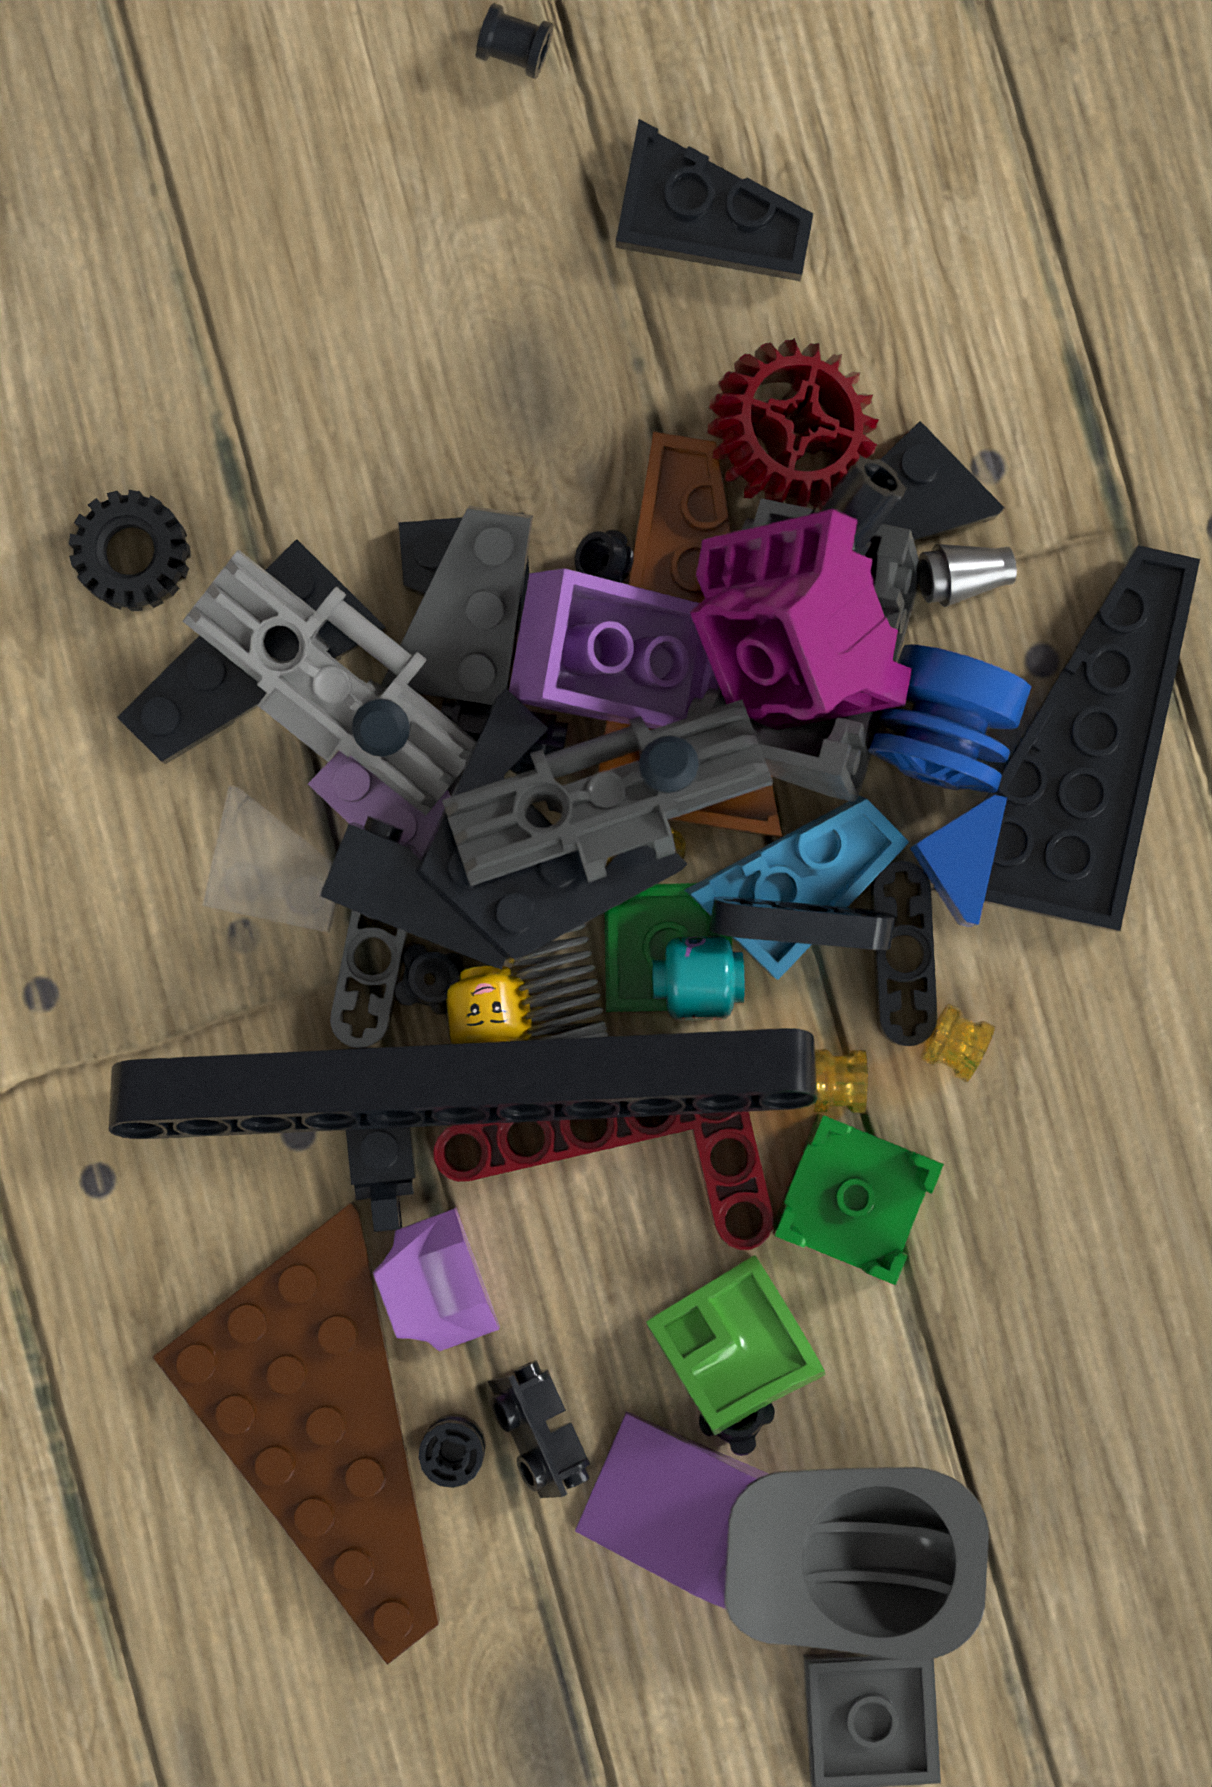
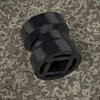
M449 1414L438 1418L429 1426L420 1444L418 1458L422 1471L430 1481L441 1487L455 1488L466 1485L476 1477L482 1466L486 1450L484 1433L474 1420L465 1415Z

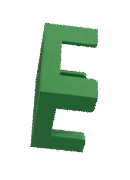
M817 1113L773 1222L771 1232L775 1237L803 1248L806 1246L860 1268L866 1274L896 1286L907 1258V1254L903 1252L915 1218L925 1193H933L944 1164Z

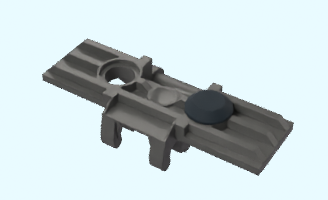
M739 700L650 731L648 726H645L642 716L629 720V727L546 755H544L542 749L531 752L533 770L442 800L470 886L576 850L579 852L588 883L607 877L605 870L607 858L648 844L653 849L656 859L675 854L676 851L668 819L773 784L743 701ZM637 751L640 755V760L599 772L596 775L563 786L554 780ZM546 801L549 811L559 812L562 816L551 827H534L526 819L527 808L532 803Z

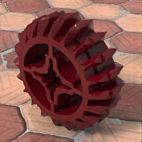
M795 338L785 340L778 347V350L770 342L762 344L755 350V357L750 353L742 355L734 363L735 372L727 371L720 378L718 387L723 393L715 395L709 405V409L717 414L719 418L714 419L708 424L707 434L721 438L724 441L713 450L712 458L719 460L730 459L733 466L725 473V481L732 482L742 476L748 482L744 488V499H752L763 491L767 500L782 503L785 500L786 504L807 508L808 502L813 508L816 505L823 507L851 465H854L860 456L867 459L874 453L877 444L866 435L877 428L879 419L865 415L862 412L863 409L872 403L873 395L865 393L857 395L853 386L858 383L861 372H851L844 376L838 370L841 366L842 354H834L824 362L821 360L819 343L809 344L801 353ZM769 383L791 384L790 391L782 397V400L769 398L766 402L753 398L759 386ZM820 404L823 406L826 413L821 409ZM790 415L792 421L785 418ZM793 431L800 435L797 438H795L796 434H794ZM756 437L760 438L765 444L767 453L761 447ZM821 450L831 454L824 469L817 471L794 470L796 461L804 456V452L816 454Z

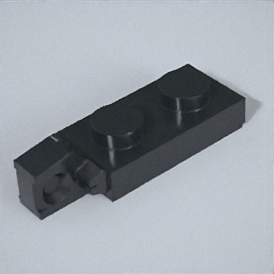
M412 1128L346 1130L351 1185H354L356 1200L371 1199L374 1232L402 1228L399 1196L414 1194L413 1178L417 1177Z

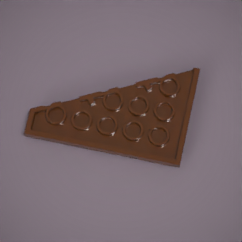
M352 1201L155 1354L153 1359L388 1665L438 1626L440 1617L435 1591L431 1583L429 1560L418 1516L415 1488L408 1452L404 1444L401 1428L402 1421L391 1377L388 1349L380 1308L377 1305L374 1289L375 1282L364 1238L361 1211Z

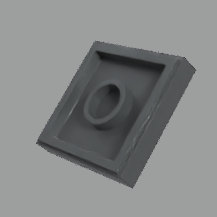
M852 1652L803 1655L811 1787H884L941 1784L934 1659L903 1661Z

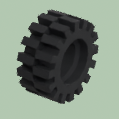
M129 490L128 495H121L118 491L107 493L108 500L102 503L97 498L88 504L92 509L86 517L81 514L78 515L74 522L79 527L77 534H70L69 545L74 551V555L69 557L72 567L78 572L77 578L99 600H103L111 607L120 610L122 607H127L131 611H143L142 606L150 604L155 608L163 604L161 598L167 593L173 596L180 589L176 585L180 577L186 579L189 571L186 565V558H191V550L186 542L185 537L187 534L184 527L171 510L166 508L160 500L151 495L149 498L145 497L140 491ZM138 528L147 532L152 538L154 544L153 558L150 564L139 573L131 575L118 573L111 568L107 559L109 541L120 530Z

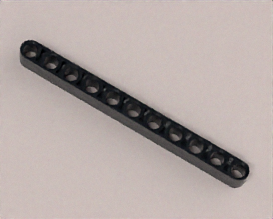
M777 1028L124 1060L115 1063L111 1069L109 1132L115 1136L128 1139H163L800 1109L816 1103L818 1099L815 1040L813 1034L806 1030Z

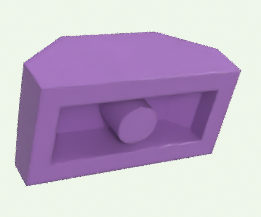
M457 1208L439 1213L395 1231L393 1247L384 1261L373 1271V1275L397 1338L425 1341L438 1351H442L500 1329Z

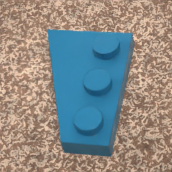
M859 795L855 802H846L685 889V891L710 916L712 915L713 899L719 896L848 907L907 846L909 841L867 798ZM732 937L776 980H779L812 945Z

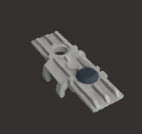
M240 550L236 551L184 618L183 622L258 681L257 685L267 693L257 706L327 762L331 760L338 750L348 758L349 756L353 757L426 816L464 770L467 758L476 741L407 685L427 659L418 652L412 656L343 600L346 594L338 587L334 588L315 611ZM327 620L397 675L388 688L382 687L372 679L366 684L327 652L331 646L318 634ZM279 625L293 630L299 640V651L295 658L288 661H280L270 656L264 645L265 635L269 628Z

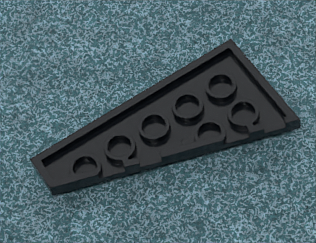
M1140 545L1132 551L1000 772L1002 778L998 790L994 793H988L984 799L985 801L993 795L1007 797L984 903L1113 932L1121 931L1200 559ZM932 886L931 891L937 892L934 886Z

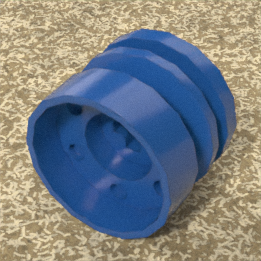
M918 644L904 645L898 663L912 669L906 700L914 704L912 711L906 709H883L878 720L885 727L904 736L875 733L868 751L875 757L892 764L901 773L931 785L951 790L970 789L979 792H996L1002 775L990 766L977 761V759L1004 763L1008 760L1010 750L985 733L987 727L993 729H1016L1019 726L1031 686L1026 680L1007 670L960 653Z

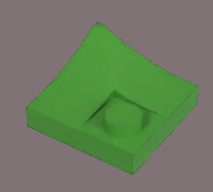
M756 1255L646 1321L649 1330L714 1436L768 1404L826 1375L814 1350Z

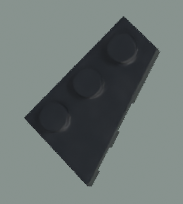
M638 119L617 231L616 248L801 282L814 213L747 177L742 179L710 162L709 156L690 146L686 149L659 134L658 129Z

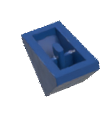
M993 795L910 847V850L958 925L966 927L979 925L1007 797Z

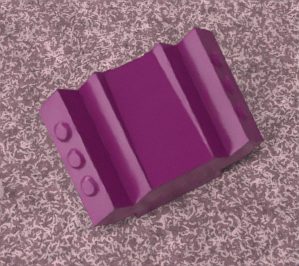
M834 509L702 540L696 576L705 600L690 611L691 617L726 704L742 700L749 718L776 730L902 706L906 703L912 669L892 661L898 629L890 627L878 600L870 573L872 559L852 551L857 520Z

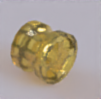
M948 1003L937 1019V1025L933 1034L924 1045L920 1060L930 1065L942 1063L952 1068L954 1077L967 1083L977 1070L988 1049L995 1026L986 1021L973 1023L963 1017L960 1008Z
M815 1049L818 1099L816 1103L812 1104L813 1112H827L833 1106H845L851 1113H865L868 1091L866 1050H851L846 1056H833L828 1049Z

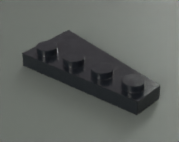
M298 539L265 570L315 611L334 588L338 587L346 594L343 600L383 633L388 631ZM328 620L318 632L319 636L331 646L327 652L337 661L341 660L343 655L359 646ZM279 625L268 629L264 645L270 656L280 661H288L295 658L299 651V640L293 630ZM199 635L117 718L162 763L167 764L234 724L236 719L258 707L257 705L267 692L257 685L258 681Z

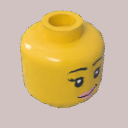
M489 965L473 967L460 973V981L451 985L447 992L446 1004L451 1043L527 1041L531 1034L528 1035L527 1030L532 1027V1020H527L524 1017L531 1010L530 1004L524 1006L521 1002L523 999L529 998V990L527 989L522 992L518 990L519 986L525 984V982L520 978L512 976L510 968L503 966L502 970Z

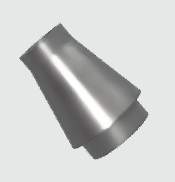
M935 544L932 551L922 552L919 555V586L927 603L939 602L943 607L999 586L1014 584L1016 580V561L1010 547L986 548Z

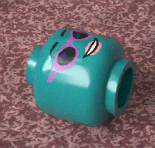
M676 937L671 939L666 946L665 960H652L653 999H666L668 1013L675 1020H723L731 1015L734 1003H744L745 976L743 952H733L732 945L725 937Z

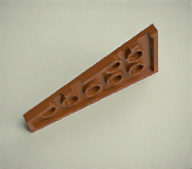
M653 432L634 548V562L629 579L630 586L696 603H701L705 600L696 576L702 540L730 533L719 459L712 458L713 450L717 447L716 441ZM607 720L604 735L629 727L630 725ZM637 751L599 764L598 773L640 760L639 752ZM773 785L668 819L669 821L768 837H782Z

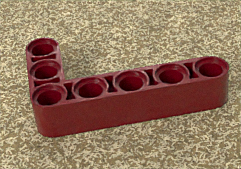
M749 1112L668 1115L663 1123L657 1126L643 1125L635 1117L607 1118L608 1126L605 1133L593 1141H585L578 1138L572 1131L570 1120L536 1121L545 1133V1142L539 1152L532 1155H522L511 1147L508 1133L514 1122L453 1125L439 1135L434 1146V1161L438 1170L448 1179L456 1182H469L692 1130L713 1223L720 1238L728 1246L735 1249L752 1250L761 1246L769 1238L773 1228V1213ZM468 1134L479 1142L482 1148V1157L476 1167L459 1169L449 1161L446 1147L454 1135ZM725 1138L739 1140L746 1150L744 1165L739 1171L732 1174L717 1172L710 1162V1153L713 1146ZM738 1202L753 1203L760 1211L761 1221L758 1228L747 1236L731 1234L725 1226V1216L728 1209Z

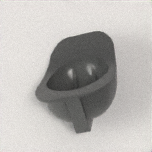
M867 1467L779 1471L761 1476L742 1490L730 1510L724 1584L725 1609L730 1620L741 1632L752 1639L764 1643L831 1649L903 1661H923L944 1656L961 1647L970 1639L979 1627L984 1614L989 1528L986 1515L977 1498L962 1483L944 1473L927 1468Z

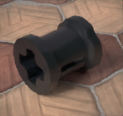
M492 3L480 30L476 58L486 62L491 56L525 68L526 76L536 79L545 62L554 25L544 20L540 25H536L504 13L502 5Z

